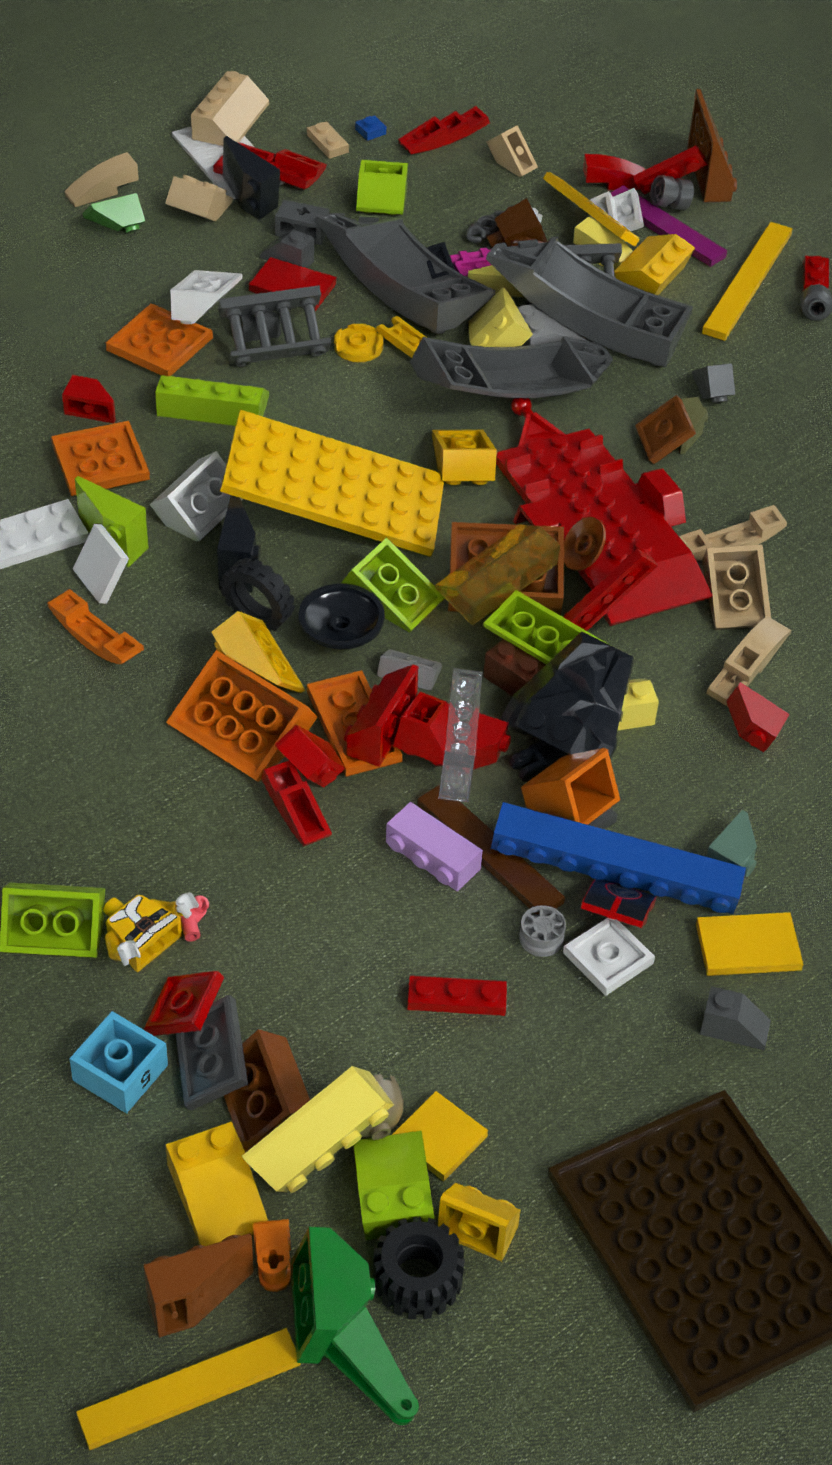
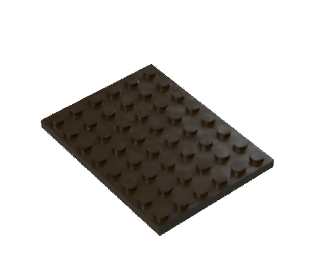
M726 1090L548 1168V1177L693 1413L832 1344V1244Z

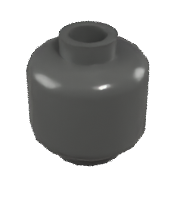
M820 284L807 287L800 297L803 314L808 319L814 321L827 318L832 311V294L830 290Z

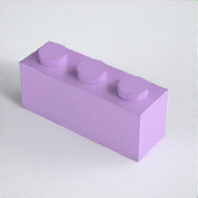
M412 802L407 804L387 822L386 843L395 852L405 855L417 867L425 869L434 875L440 883L459 891L481 870L482 849Z

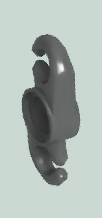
M499 210L495 211L494 214L481 216L477 222L466 230V239L473 243H479L482 239L487 238L486 236L499 231L495 218L504 211Z

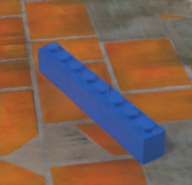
M505 802L501 806L490 848L504 855H516L527 858L534 863L553 865L563 871H575L589 875L593 879L608 880L619 883L626 888L645 890L655 896H667L681 900L688 905L696 904L711 908L718 913L734 914L739 902L746 867Z

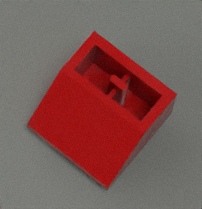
M419 692L401 716L393 747L401 749L408 755H416L429 760L436 766L449 768L453 762L454 752L465 731L447 701Z

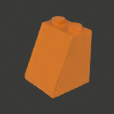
M606 748L563 756L521 786L527 809L586 825L620 801L609 752Z

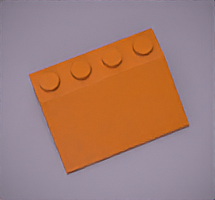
M216 650L166 723L259 782L264 769L277 765L285 757L276 748L275 743L296 724L309 731L318 716L307 705Z

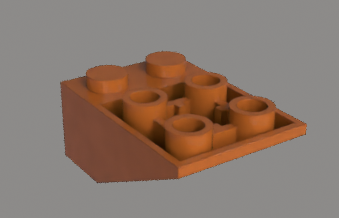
M251 1233L242 1236L231 1235L223 1239L222 1242L209 1246H194L185 1253L171 1257L160 1256L152 1260L151 1263L144 1264L147 1299L159 1338L195 1327L253 1273Z

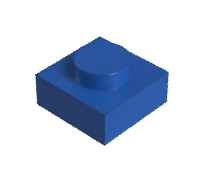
M375 115L355 122V130L367 141L386 135L387 126Z

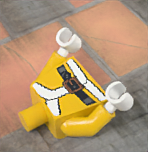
M190 892L184 893L176 901L172 902L148 899L143 895H136L129 902L123 904L117 898H111L103 908V912L109 916L106 921L107 933L105 935L109 958L121 961L124 966L130 964L137 973L182 937L180 916H184L187 919L192 915L190 909L199 907L193 894Z

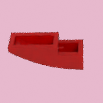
M584 154L583 172L586 183H606L608 190H616L622 186L629 190L632 188L640 190L634 182L633 175L646 170L645 168L614 156Z
M288 760L264 769L261 780L287 826L303 847L330 837L332 832L307 781H302L296 767Z

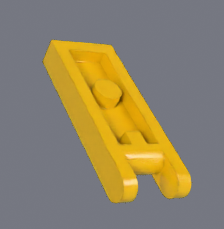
M398 316L391 319L392 327L387 328L383 324L376 327L378 334H382L386 340L411 358L422 338L426 337Z

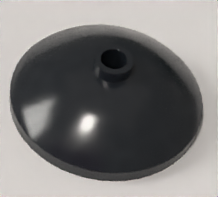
M330 584L320 587L308 594L299 608V624L304 634L313 642L331 649H353L371 642L381 632L385 620L384 608L380 600L367 589L352 584Z

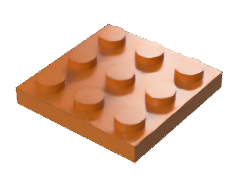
M151 303L106 342V351L159 375L172 376L213 339V330L197 323L182 324L180 320H172L170 311Z
M129 421L51 436L52 445L71 496L76 495L75 478L77 476L105 489L150 480L149 469Z

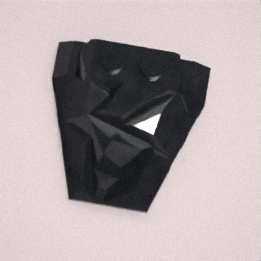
M580 632L513 695L500 720L508 722V727L523 735L529 734L568 755L606 748L611 759L617 747L618 739L616 736L619 722H622L624 695H627L634 658L599 639Z

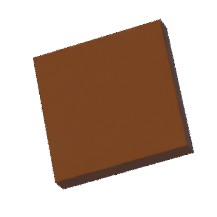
M677 395L635 425L647 456L653 464H656L696 434L682 399Z

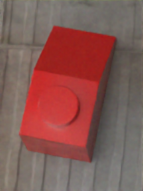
M72 375L62 394L64 414L114 424L116 421L114 400L98 379Z
M741 682L726 700L739 737L763 753L776 739L790 715Z
M475 712L454 752L452 773L461 774L496 763L501 752L506 753L510 745L511 736L507 735L508 722Z
M297 724L275 743L276 748L307 779L324 788L333 782L346 768L329 742Z

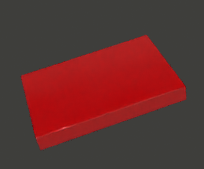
M270 257L249 283V291L260 294L319 285L321 297L319 304L314 307L316 312L335 287L337 277Z

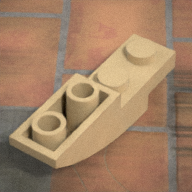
M768 616L762 619L725 661L724 668L708 687L707 694L728 707L726 700L737 685L741 682L747 687L758 672L761 673L790 635L791 630Z

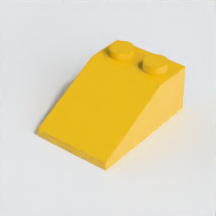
M483 429L432 430L437 469L441 473L442 481L449 485H459L461 481H472L473 484L484 485L488 481H495L497 449Z
M237 611L211 632L216 639L215 647L225 656L277 686L299 693L305 691L304 686L263 620Z
M232 1121L166 1144L167 1166L198 1242L204 1246L222 1242L223 1239L231 1235L242 1236L251 1233L252 1236L254 1235L253 1222L268 1221L250 1166L242 1157L245 1151Z

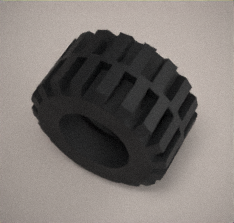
M413 1217V1222L409 1223L406 1218L399 1220L397 1228L391 1225L386 1229V1235H381L377 1241L373 1261L375 1292L378 1297L382 1296V1303L386 1308L393 1305L395 1314L401 1316L403 1312L408 1313V1319L416 1320V1315L423 1314L424 1319L432 1318V1312L434 1311L440 1315L446 1311V1304L449 1306L454 1304L456 1295L460 1294L465 1262L463 1260V1246H459L457 1235L455 1233L449 1235V1227L444 1223L439 1227L436 1225L435 1219L428 1218V1222H422L421 1217ZM410 1259H424L431 1262L438 1270L427 1277H413L403 1272L399 1266Z

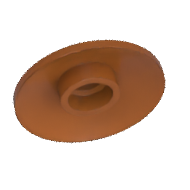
M586 517L578 521L570 529L564 540V563L568 568L574 571H581L590 567L598 559L606 539L605 527L600 520L594 517Z

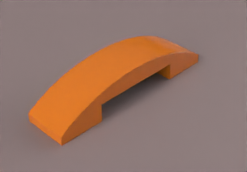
M71 589L47 603L54 616L72 636L94 654L109 662L123 664L144 650V646L124 631L119 635L89 611L88 603Z

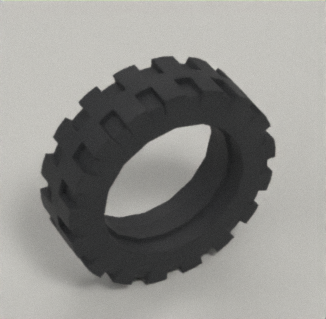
M245 558L243 561L240 559L222 576L223 578L220 581V585L223 586L221 593L222 596L226 597L225 602L228 607H232L234 614L239 611L263 620L269 631H276L292 615L295 605L292 604L294 597L289 593L290 588L287 584H284L283 578L279 574L276 575L273 572V568L270 566H264L261 561L256 559L254 561L251 558ZM244 582L258 588L269 601L271 609L258 603L249 594Z

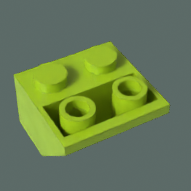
M361 160L356 211L403 215L407 191L408 163Z

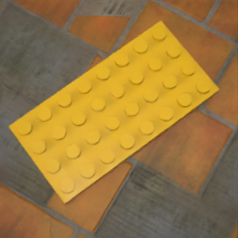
M240 409L220 492L381 542L387 537L397 547L431 557L435 548L444 481L441 480V473Z

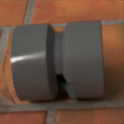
M658 175L654 179L650 190V200L653 205L665 208L669 205L672 209L682 211L689 208L694 195L692 181L681 178L674 179L671 176Z

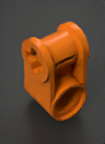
M289 1219L253 1222L255 1255H257L260 1285L270 1292L282 1291L289 1285L291 1280Z

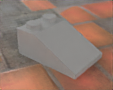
M534 304L517 307L533 333L522 346L561 341L562 337L593 342L556 321Z

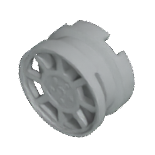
M540 905L528 909L521 919L519 940L522 947L534 956L547 957L556 954L564 943L566 929L564 916L557 909L550 906ZM539 911V914L533 916L531 915L532 913Z

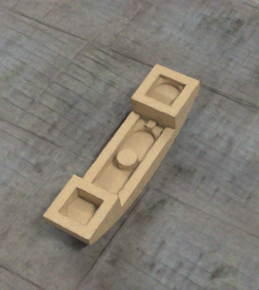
M772 505L750 512L749 521L706 535L699 529L679 537L692 551L695 559L702 560L707 548L759 545L787 526V522L776 506Z

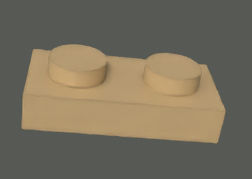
M327 121L307 127V136L329 159L349 153V144Z

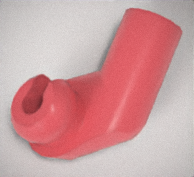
M201 895L195 896L199 907L190 909L192 915L187 919L184 916H180L185 940L189 942L200 938L198 922L205 916L209 908L208 899Z

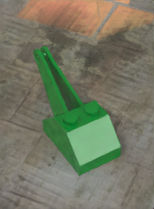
M309 1226L291 1260L297 1363L319 1364L327 1357L394 1423L407 1425L417 1414L419 1403L406 1383L366 1308L369 1300L372 1301L375 1294L374 1278H370L369 1264L331 1228Z

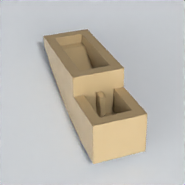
M128 152L112 157L90 169L74 181L65 190V196L74 207L118 195V186L139 180L138 164Z

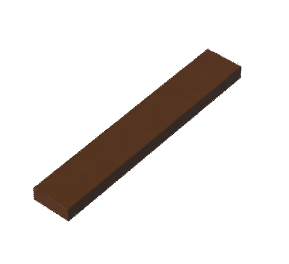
M440 784L418 798L417 806L482 849L481 865L529 909L540 905L557 909L564 904L565 896L522 857L504 855L497 850L490 849L494 832L444 786Z

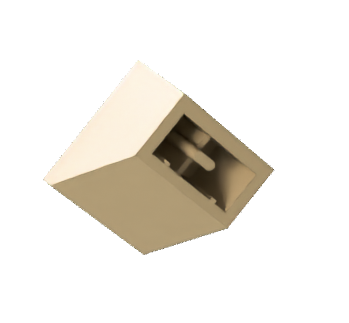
M183 174L182 179L173 176L165 204L216 222L232 204L234 198L226 195L227 190L205 181L201 182Z

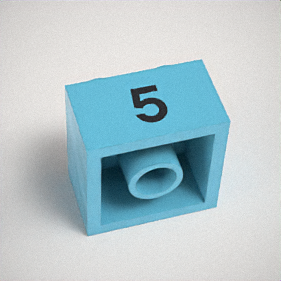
M113 1011L69 1058L74 1082L126 1114L168 1066L166 1043Z

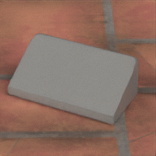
M389 649L380 656L377 676L383 678L386 674L414 664L419 666L418 687L431 690L442 669V664L437 661Z

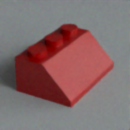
M412 664L386 674L379 685H374L368 703L360 707L354 725H349L345 732L344 741L347 742L348 756L378 767L381 766L394 744L401 716L417 696L419 666Z

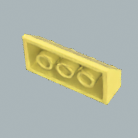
M351 1066L243 1154L242 1157L276 1192L289 1191L294 1193L307 1183L306 1176L315 1169L321 1171L335 1160L333 1154L342 1147L348 1149L362 1138L360 1132L370 1124L372 1127H375L389 1116L387 1110L394 1106V1104L369 1071Z

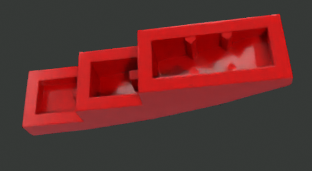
M474 106L462 115L454 111L442 120L434 116L399 138L398 142L410 154L430 151L467 137L487 126L490 122L488 116L477 106Z

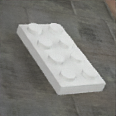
M69 499L0 520V569L86 542L89 533Z

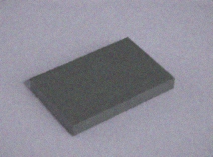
M227 995L213 1002L201 1031L175 1033L184 1106L191 1111L248 1084L236 999L231 995Z

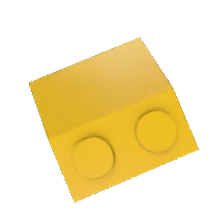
M454 1183L440 1198L438 1226L440 1227L444 1223L449 1227V1235L453 1233L457 1235L459 1244L502 1262L517 1231L521 1210L506 1200H496L484 1195L475 1187Z

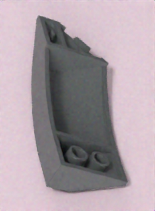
M331 213L317 216L316 218L317 223L344 263L375 296L393 310L414 321L416 325L430 329L432 333L442 334L445 333V330L456 328L495 295L496 290L460 274L433 255L407 229L401 218L379 221V216L359 215V219H349L345 217V213ZM428 260L432 262L436 274L447 271L449 274L432 279L426 262Z
M552 237L549 239V242L538 243L537 239L518 241V246L507 247L505 243L495 244L487 254L486 260L528 301L547 315L595 343L626 354L630 358L648 361L655 366L666 367L674 354L693 309V306L643 291L610 276L558 241L559 237Z
M423 337L410 363L420 379L449 389L495 397L540 398L591 388L612 363L613 358L603 345L568 337H562L561 341L517 347L471 346Z

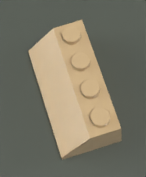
M227 71L191 114L192 139L223 146V138L228 136L234 141L240 142L267 108L269 99L248 75L239 74L236 71Z

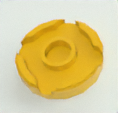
M350 324L344 330L342 328L339 329L334 335V350L338 356L351 362L371 361L380 356L383 351V335L378 334L373 326Z

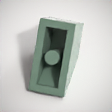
M742 810L708 847L706 856L746 867V877L753 872L757 863L754 860L757 845L747 812Z

